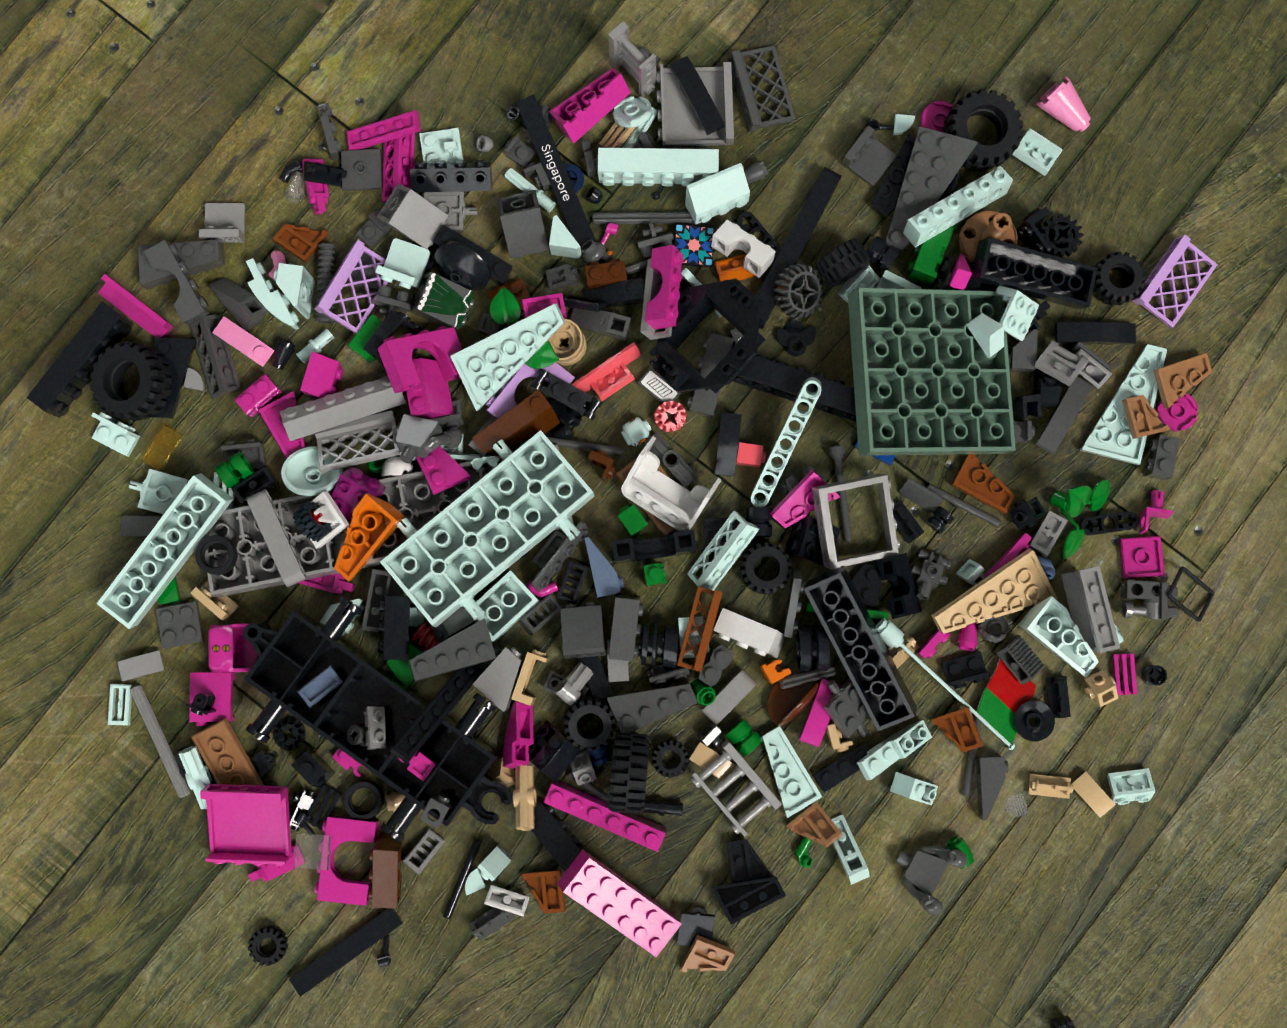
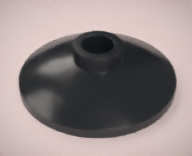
M1027 701L1021 704L1014 714V727L1017 733L1028 741L1037 742L1044 740L1054 729V714L1049 706L1043 702ZM1031 717H1034L1036 720L1033 725L1029 722Z

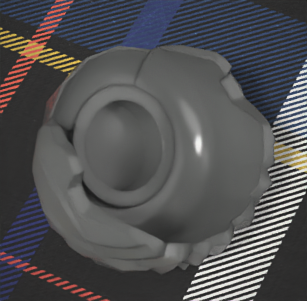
M1000 616L985 619L984 622L978 623L980 635L986 640L998 643L1006 637L1009 625L1007 620Z

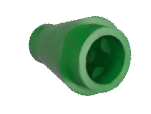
M699 679L691 682V688L699 704L707 706L714 702L716 695L712 687Z

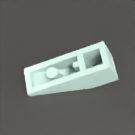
M840 815L831 819L843 834L833 842V845L851 885L870 877L868 867L844 816Z

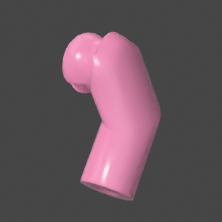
M278 250L271 253L274 268L268 275L273 280L275 269H278L279 263L286 264L285 255Z

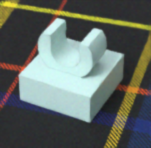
M969 559L956 574L962 580L975 586L977 584L975 580L978 577L984 578L982 572L985 569L980 564Z

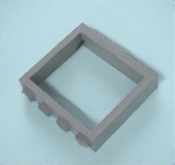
M875 474L812 487L824 567L834 569L843 565L848 566L899 555L900 542L898 537H896L895 529H897V522L893 516L894 501L890 496L891 481L888 475ZM878 483L887 549L837 559L827 494Z

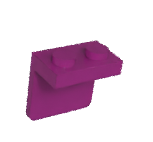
M351 467L340 474L331 497L344 517L352 521L354 508L364 495L369 493L378 498L384 493L386 486L382 485L379 480L363 474L360 469Z

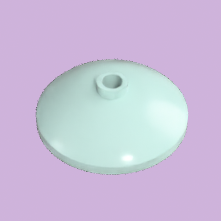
M317 446L306 447L294 452L286 459L281 470L285 486L290 491L303 496H316L324 491H330L336 486L340 474L343 473V468L321 473ZM329 457L324 462V465L331 464L335 459Z

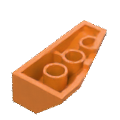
M366 493L354 508L352 521L347 528L344 544L341 546L334 569L349 582L398 528L397 524L405 518L393 505L369 493Z

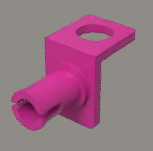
M1159 490L1151 491V507H1146L1140 512L1139 534H1144L1148 530L1149 517L1168 519L1173 515L1172 510L1163 509V491H1160V494H1158Z

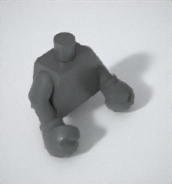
M404 414L400 423L393 428L394 442L397 444L400 452H402L400 459L405 463H411L414 456L426 458L430 452L441 445H444L445 449L456 448L462 440V433L456 427H451L443 432L439 422Z
M930 845L922 846L919 850L914 848L911 855L900 851L895 862L904 866L901 874L904 876L903 882L910 895L919 901V904L922 905L928 914L935 916L943 911L942 903L932 896L948 864L957 868L966 866L967 856L960 850Z

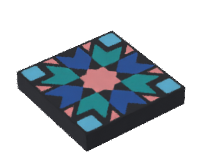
M674 225L673 245L683 254L684 261L682 265L712 268L713 247H711L714 227Z

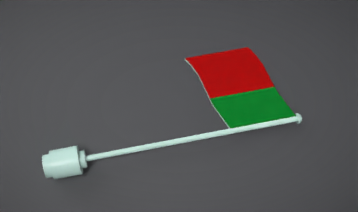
M885 618L876 625L883 642L889 648H898L900 646L965 707H970L971 713L1008 746L1009 750L1015 748L1013 741L1017 731L1014 727V714L1021 704L1032 701L1036 688L1033 682L1029 681L1022 685L999 657L995 671L983 690L977 710L975 711L903 644L904 633L896 625Z

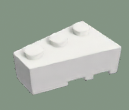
M724 608L713 630L719 633V638L728 642L730 639L737 641L736 645L745 649L748 646L754 648V653L764 657L767 654L777 658L786 638L778 630Z

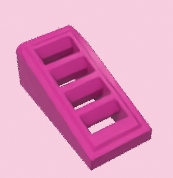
M960 254L952 269L950 286L964 290L972 272L964 255Z

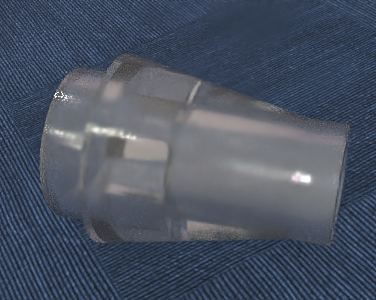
M300 172L293 173V177L285 191L286 199L292 203H301L302 199L305 198L304 174Z

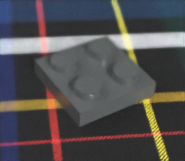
M198 602L156 609L162 649L204 642Z

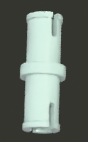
M324 329L321 334L314 340L310 339L308 341L309 344L296 353L297 357L305 364L310 359L312 352L320 353L321 349L334 339V336L327 329Z

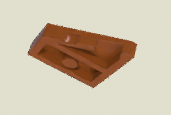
M284 224L274 236L273 241L306 264L318 249V244L323 243L329 234L326 230L321 232L310 230L308 227Z
M970 707L931 719L932 723L937 725L945 733L944 735L952 740L963 753L984 745Z
M562 869L522 873L523 880H526L532 890L531 893L539 901V906L544 914L566 911L565 895L557 884L562 877Z

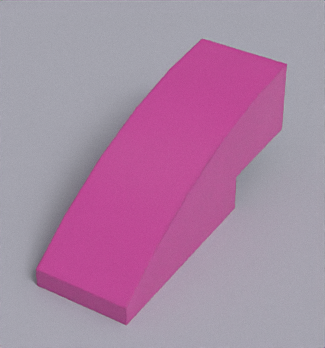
M821 679L819 682L818 690L811 703L799 739L815 747L820 746L830 720V716L824 709V706L830 700L832 691L827 686L829 681Z
M517 701L513 703L509 716L503 751V767L511 769L521 765L529 766V746L534 744L533 705L529 706Z

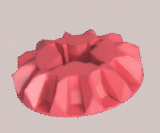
M666 401L658 406L654 418L656 425L661 430L673 433L676 430H680L683 424H685L687 414L680 403ZM666 411L676 414L674 415L675 423L671 420L666 421L668 418Z

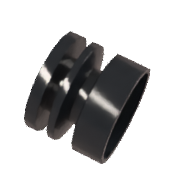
M644 623V628L640 634L639 646L641 665H646L647 656L652 657L651 666H655L657 657H661L662 667L676 668L679 625H665L664 632L659 633L658 624H655L653 633L649 632L650 623Z

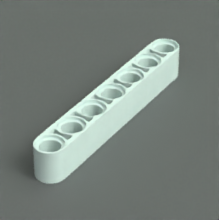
M810 377L803 383L751 494V502L756 507H764L769 502L821 394L822 386L817 378ZM811 383L816 384L818 390L811 393L806 389L807 385ZM806 402L809 408L806 411H802L798 408V404ZM792 420H796L800 423V427L792 429L789 423ZM787 438L792 442V444L788 447H784L781 445L780 441L782 439ZM778 456L782 458L783 462L780 465H776L772 462V459ZM768 474L772 475L774 481L768 483L764 481L763 477ZM761 492L765 494L766 498L758 500L755 494Z

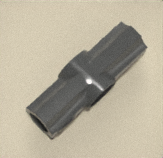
M658 432L655 433L653 436L656 440L650 451L659 458L663 466L685 488L688 487L698 475ZM651 436V437L647 440V442L645 443V445H647V443L650 441V439H651L653 436ZM672 455L676 457L677 462L674 465H669L665 459Z

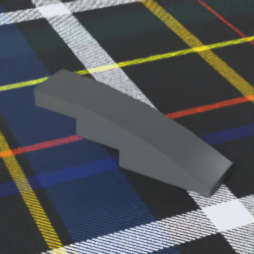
M1078 376L1061 397L1058 407L1050 415L1036 443L1037 446L1052 455L1056 452L1093 385Z

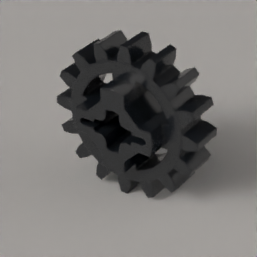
M1060 214L1058 218L1053 215L1050 221L1046 220L1043 223L1045 226H1042L1039 230L1052 250L1051 255L1053 256L1058 254L1062 258L1066 254L1069 257L1072 252L1075 253L1078 250L1077 246L1082 244V241L1079 240L1084 236L1083 233H1079L1082 226L1075 225L1077 223L1076 219L1070 221V215L1065 219L1063 214ZM1065 232L1063 237L1057 241L1058 236Z

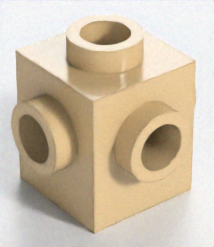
M1101 670L1085 678V692L1090 699L1093 698L1100 707L1118 699L1116 683L1111 675L1107 676Z

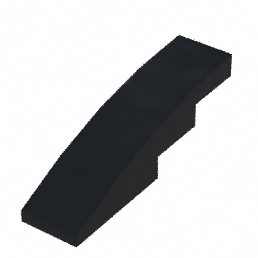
M688 56L671 63V71L678 80L680 89L689 102L690 109L705 133L709 135L724 128L725 125Z
M1056 322L1055 341L1066 344L1081 342L1084 345L1136 344V324Z

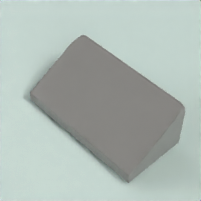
M1080 349L1075 355L1081 358L1085 357L1089 361L1079 374L1100 389L1112 373L1084 350Z

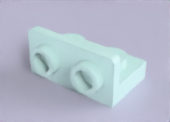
M1149 768L1108 773L1107 775L1112 793L1111 800L1114 803H1118V805H1125L1130 803V801L1147 802L1155 793Z

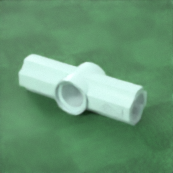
M191 746L180 751L179 757L186 771L185 776L189 788L194 791L200 808L207 809L206 799H201L200 791L206 785L211 784L212 778L207 766H204L197 747Z

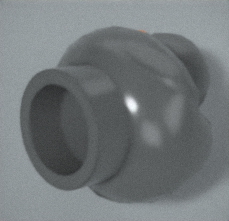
M590 239L581 247V251L584 253L583 260L588 265L599 260L604 264L613 259V251H606L604 244L601 242H594Z

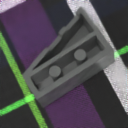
M616 594L609 659L633 662L634 656L638 657L639 644H635L636 636H640L641 624H638V616L643 615L644 605L640 604V597Z

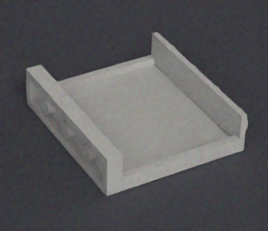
M723 62V67H694L725 125L724 128L709 135L705 133L690 109L689 102L680 89V84L671 68H663V64H660V71H656V80L661 85V90H657V102H661V109H658V121H662V128L658 129V141H662V147L733 145L734 124L731 62Z
M1100 566L1061 574L1071 619L1078 626L1080 634L1091 650L1102 653L1120 649Z

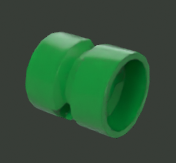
M240 451L229 457V462L223 461L215 467L217 475L229 489L238 484L240 478L245 479L254 473L251 464Z
M744 718L725 734V737L732 744H737L736 749L743 757H746L763 739L756 731H751V725Z

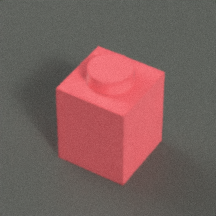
M739 442L736 465L760 468L761 463H765L766 451H763V446Z

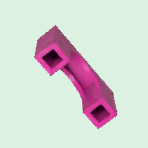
M443 326L432 332L424 330L417 335L408 333L398 339L389 337L383 340L384 343L377 348L394 394L412 390L421 383L412 360L413 349L417 348L424 349L435 357L445 382L461 379L450 357L463 350L454 327L446 329Z
M330 815L327 817V820H324L322 831L325 832V838L320 844V853H323L322 861H319L317 873L320 874L319 882H316L314 891L317 894V900L363 906L369 904V890L372 882L350 880L341 876L335 868L334 855L339 845L346 841L375 843L378 837L379 820H357L352 817Z

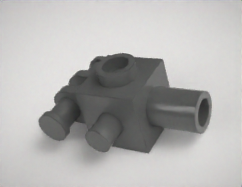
M923 549L919 550L917 558L925 560L920 567L913 565L911 569L912 573L917 574L915 584L920 585L917 593L919 599L928 600L931 590H935L939 583L946 585L948 577L943 576L942 573L944 567L949 569L952 562L951 559L942 558L943 555L941 554L935 556L933 551L929 553L923 551Z

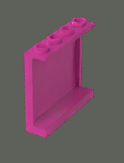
M208 784L200 791L201 799H206L210 854L205 859L206 862H213L214 864L227 862L234 865L253 863L255 866L273 864V866L279 867L289 861L292 857L287 786Z

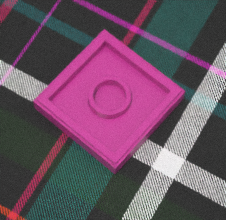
M1161 536L1119 539L1123 579L1165 576Z

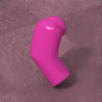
M530 580L527 584L528 589L539 597H544L558 591L554 581L549 583L540 592L531 585L534 580Z

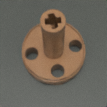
M983 211L973 215L965 222L958 234V247L967 263L971 266L974 265L978 241L992 238L1017 245V232L1008 214ZM964 232H970L973 238H966Z

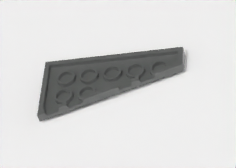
M919 127L886 238V245H893L896 248L905 250L910 242L903 234L908 219L938 202L979 142Z

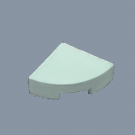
M895 114L893 135H901L912 126L915 116Z
M479 868L474 869L466 880V895L486 887L483 877L479 874Z

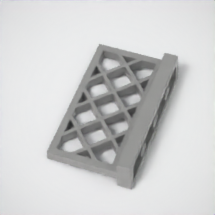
M393 410L369 415L315 433L321 473L401 455L397 444L393 440V428L398 425ZM392 430L388 436L382 435L383 432ZM373 435L368 441L362 439L365 436ZM377 438L384 440L379 446L373 444ZM353 439L348 446L343 444V441ZM358 442L364 445L359 451L353 449ZM388 443L395 446V449L384 450ZM333 444L329 450L323 448V446ZM338 447H341L344 450L339 456L333 453ZM368 448L375 450L370 455L364 454ZM349 452L355 454L352 459H344ZM329 457L335 459L331 464L324 465V462Z

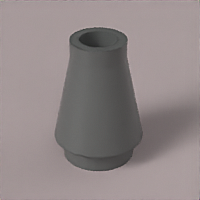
M762 160L759 162L755 161L744 171L748 184L765 179V176L769 174Z

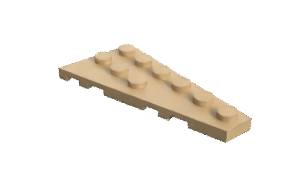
M1029 548L931 616L939 631L945 634L965 628L966 625L975 622L981 623L985 619L1014 613L1031 605L1036 606L1049 596L1055 599L1058 598L1034 550Z

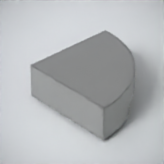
M188 368L184 387L205 392V383L201 375L197 371Z

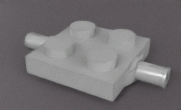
M424 192V199L448 215L445 226L455 232H464L466 215L478 216V207L465 206L464 192Z

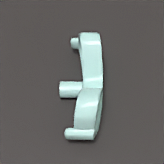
M496 456L475 458L470 464L478 471L484 463H488L489 466L495 468L500 460Z

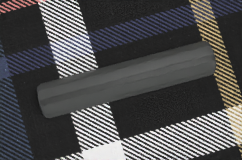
M831 665L828 671H817L815 669L784 677L779 680L782 689L835 676L836 671L835 667Z

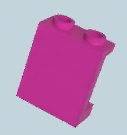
M563 293L522 300L525 318L557 303L564 319H567Z
M236 672L190 673V703L193 702L197 694L213 693L216 700L212 709L216 710V712L208 713V715L202 714L201 716L190 711L189 722H196V726H209V722L217 723L225 718L229 722L235 721V717H233V680H236Z

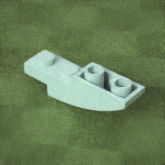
M253 258L246 261L254 277L253 280L247 282L254 295L278 320L294 330L299 329L297 325L299 319L294 311L291 312L288 307L291 304L285 294H282L278 289H274L270 280L266 281L263 275L266 271L262 263H257Z
M919 720L867 751L868 755L859 760L857 764L865 779L872 780L898 759L906 758L931 739L932 736L925 722Z

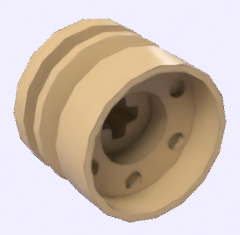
M564 319L565 323L548 341L559 357L556 363L569 366L582 359L586 352L587 343L578 325L571 320ZM563 341L568 342L569 346L567 348L563 346Z

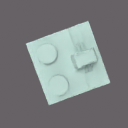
M459 128L419 133L423 161H426L427 164L435 163V161L439 160L447 161V163L464 160Z

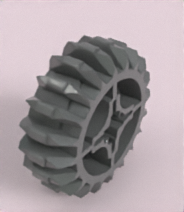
M804 264L790 265L789 268L783 269L784 274H779L780 281L775 282L778 286L774 289L777 292L774 299L779 300L776 306L781 308V312L794 318H805L809 314L815 313L814 308H820L818 302L823 301L820 296L824 293L821 290L824 284L819 282L822 277L817 275L818 271Z

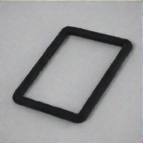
M1180 567L1167 592V597L1197 622L1202 620L1214 596V591L1185 567ZM1183 571L1210 593L1199 617L1171 595Z

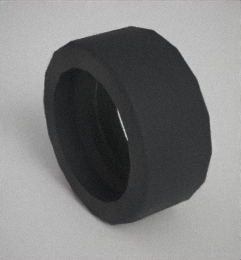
M212 535L204 538L198 544L195 558L202 570L218 576L226 574L233 569L237 562L238 554L233 542L223 536ZM212 544H222L228 550V559L220 567H212L205 560V552Z
M361 780L352 784L346 790L343 797V805L346 812L357 820H367L376 816L384 804V795L381 788L369 780ZM360 788L370 789L375 795L376 803L368 812H360L353 807L352 796Z

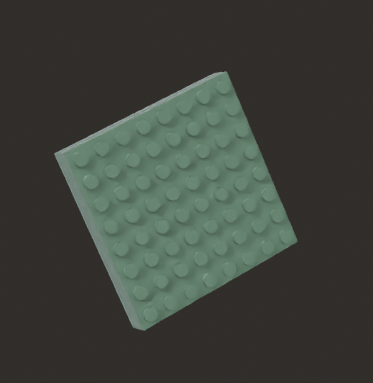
M857 288L848 293L859 456L1005 454L1016 451L1007 333L1004 331V347L988 358L966 325L981 313L999 323L1005 311L1004 302L1002 301L1003 297L998 295L996 291Z

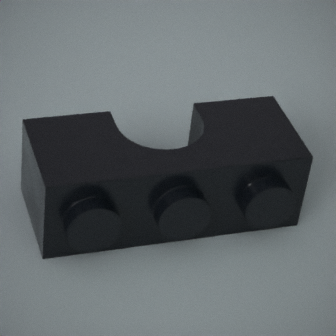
M907 553L876 560L881 580L888 579L894 587V596L887 600L892 619L922 612Z

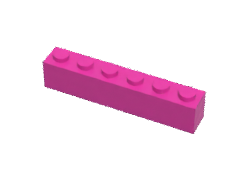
M558 780L552 782L544 803L656 852H658L666 834V827L636 814L612 812L608 809L609 803Z

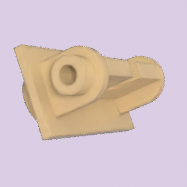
M904 633L903 644L914 653L919 646L914 638ZM900 646L888 649L897 669L910 657Z
M1030 774L1028 790L1030 795L1069 799L1070 793H1073L1071 778Z

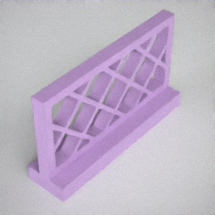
M1186 235L1174 239L1143 283L1145 285L1144 288L1131 300L1136 305H1142L1169 328L1175 326L1218 265L1190 243L1191 239ZM1187 248L1192 251L1193 260L1185 261L1184 252ZM1200 261H1204L1209 265V268L1204 273H1200ZM1194 262L1195 274L1187 275L1185 264ZM1181 264L1182 276L1174 277L1173 267ZM1196 276L1197 285L1195 288L1189 289L1187 277ZM1183 278L1184 290L1176 291L1174 279ZM1163 281H1170V292H1162L1161 284ZM1184 292L1185 302L1178 305L1176 293ZM1171 294L1173 305L1164 307L1163 295ZM1153 296H1158L1160 307L1154 308L1148 303ZM1173 308L1174 317L1171 321L1166 318L1165 309Z
M360 240L354 242L314 310L324 313L357 334L375 306L371 304V296H376L377 292L370 293L367 282L377 281L378 287H386L388 284L387 281H383L381 284L382 279H380L381 277L377 273H375L376 278L366 280L364 269L373 267L376 272L377 266L384 265L386 260L365 247L364 243ZM363 253L371 256L372 264L362 265L361 256ZM360 270L363 281L352 282V271ZM364 283L366 294L356 296L354 285ZM350 286L353 297L343 299L341 289ZM367 297L368 308L360 310L357 299ZM354 300L356 311L346 313L344 302ZM340 303L343 314L335 315L329 309L332 304ZM348 315H358L359 323L357 327L349 324Z

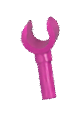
M614 223L607 225L604 236L600 241L602 244L606 243L609 234L616 235L618 225Z

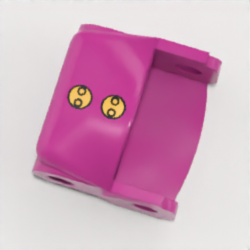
M249 623L211 625L208 632L209 668L211 672H249L258 660V654L251 642L247 641L243 635V630Z

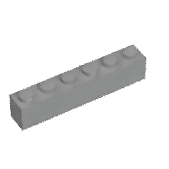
M387 375L353 388H347L335 394H329L295 407H289L280 411V415L290 441L405 404L406 401L403 392L394 394Z

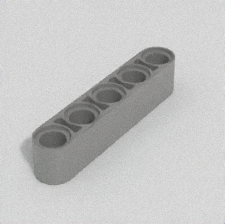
M264 489L248 497V505L285 585L290 587L306 579V573L268 491Z

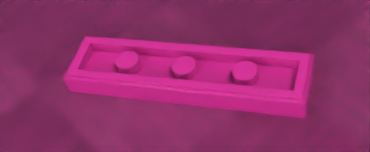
M416 110L346 131L349 150H361L421 131L419 112Z

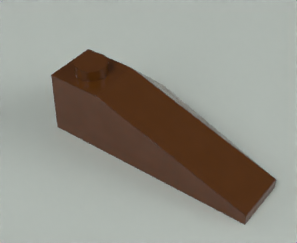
M538 389L474 435L472 440L481 452L486 454L495 451L492 448L495 443L501 449L502 447L498 443L501 439H503L507 446L531 439L540 430L546 434L558 425L560 421L549 402Z

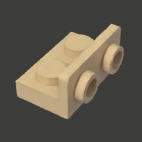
M209 581L201 589L195 587L191 592L195 598L223 621H227L239 607L228 596L219 598L210 594Z

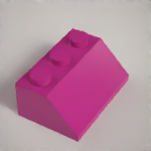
M425 358L414 359L413 364L421 383L412 390L407 391L411 416L429 420L454 415L448 381L445 382L438 362Z

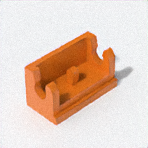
M773 660L768 664L759 666L769 684H773L791 674L789 668L780 669L779 666H776L781 664L782 660Z

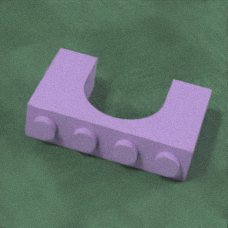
M558 363L542 368L569 384L575 378ZM524 364L509 382L507 381L499 389L501 392L497 397L493 395L486 403L488 406L486 411L497 419L516 405L514 393L517 385L527 377H537L539 369H533ZM545 378L544 381L549 384L550 380Z

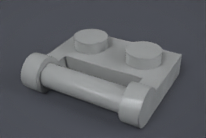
M1053 340L1035 362L1034 367L1070 386L1086 367L1089 359L1081 358L1060 347L1059 343Z

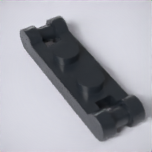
M544 369L538 370L537 378L530 384L537 390L539 389L541 392L583 414L587 418L594 420L595 412L598 407L602 406L603 402ZM545 378L550 380L547 387L542 385ZM586 401L591 403L588 410L583 408Z

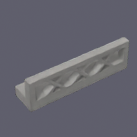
M648 259L640 332L650 340L671 337L672 327L658 332V329L655 330L645 322L647 302L657 296L663 282L662 276L650 267L651 259Z

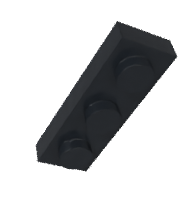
M862 742L813 774L822 790L827 792L859 771L860 768L857 762L868 755L867 751L870 749L865 742Z

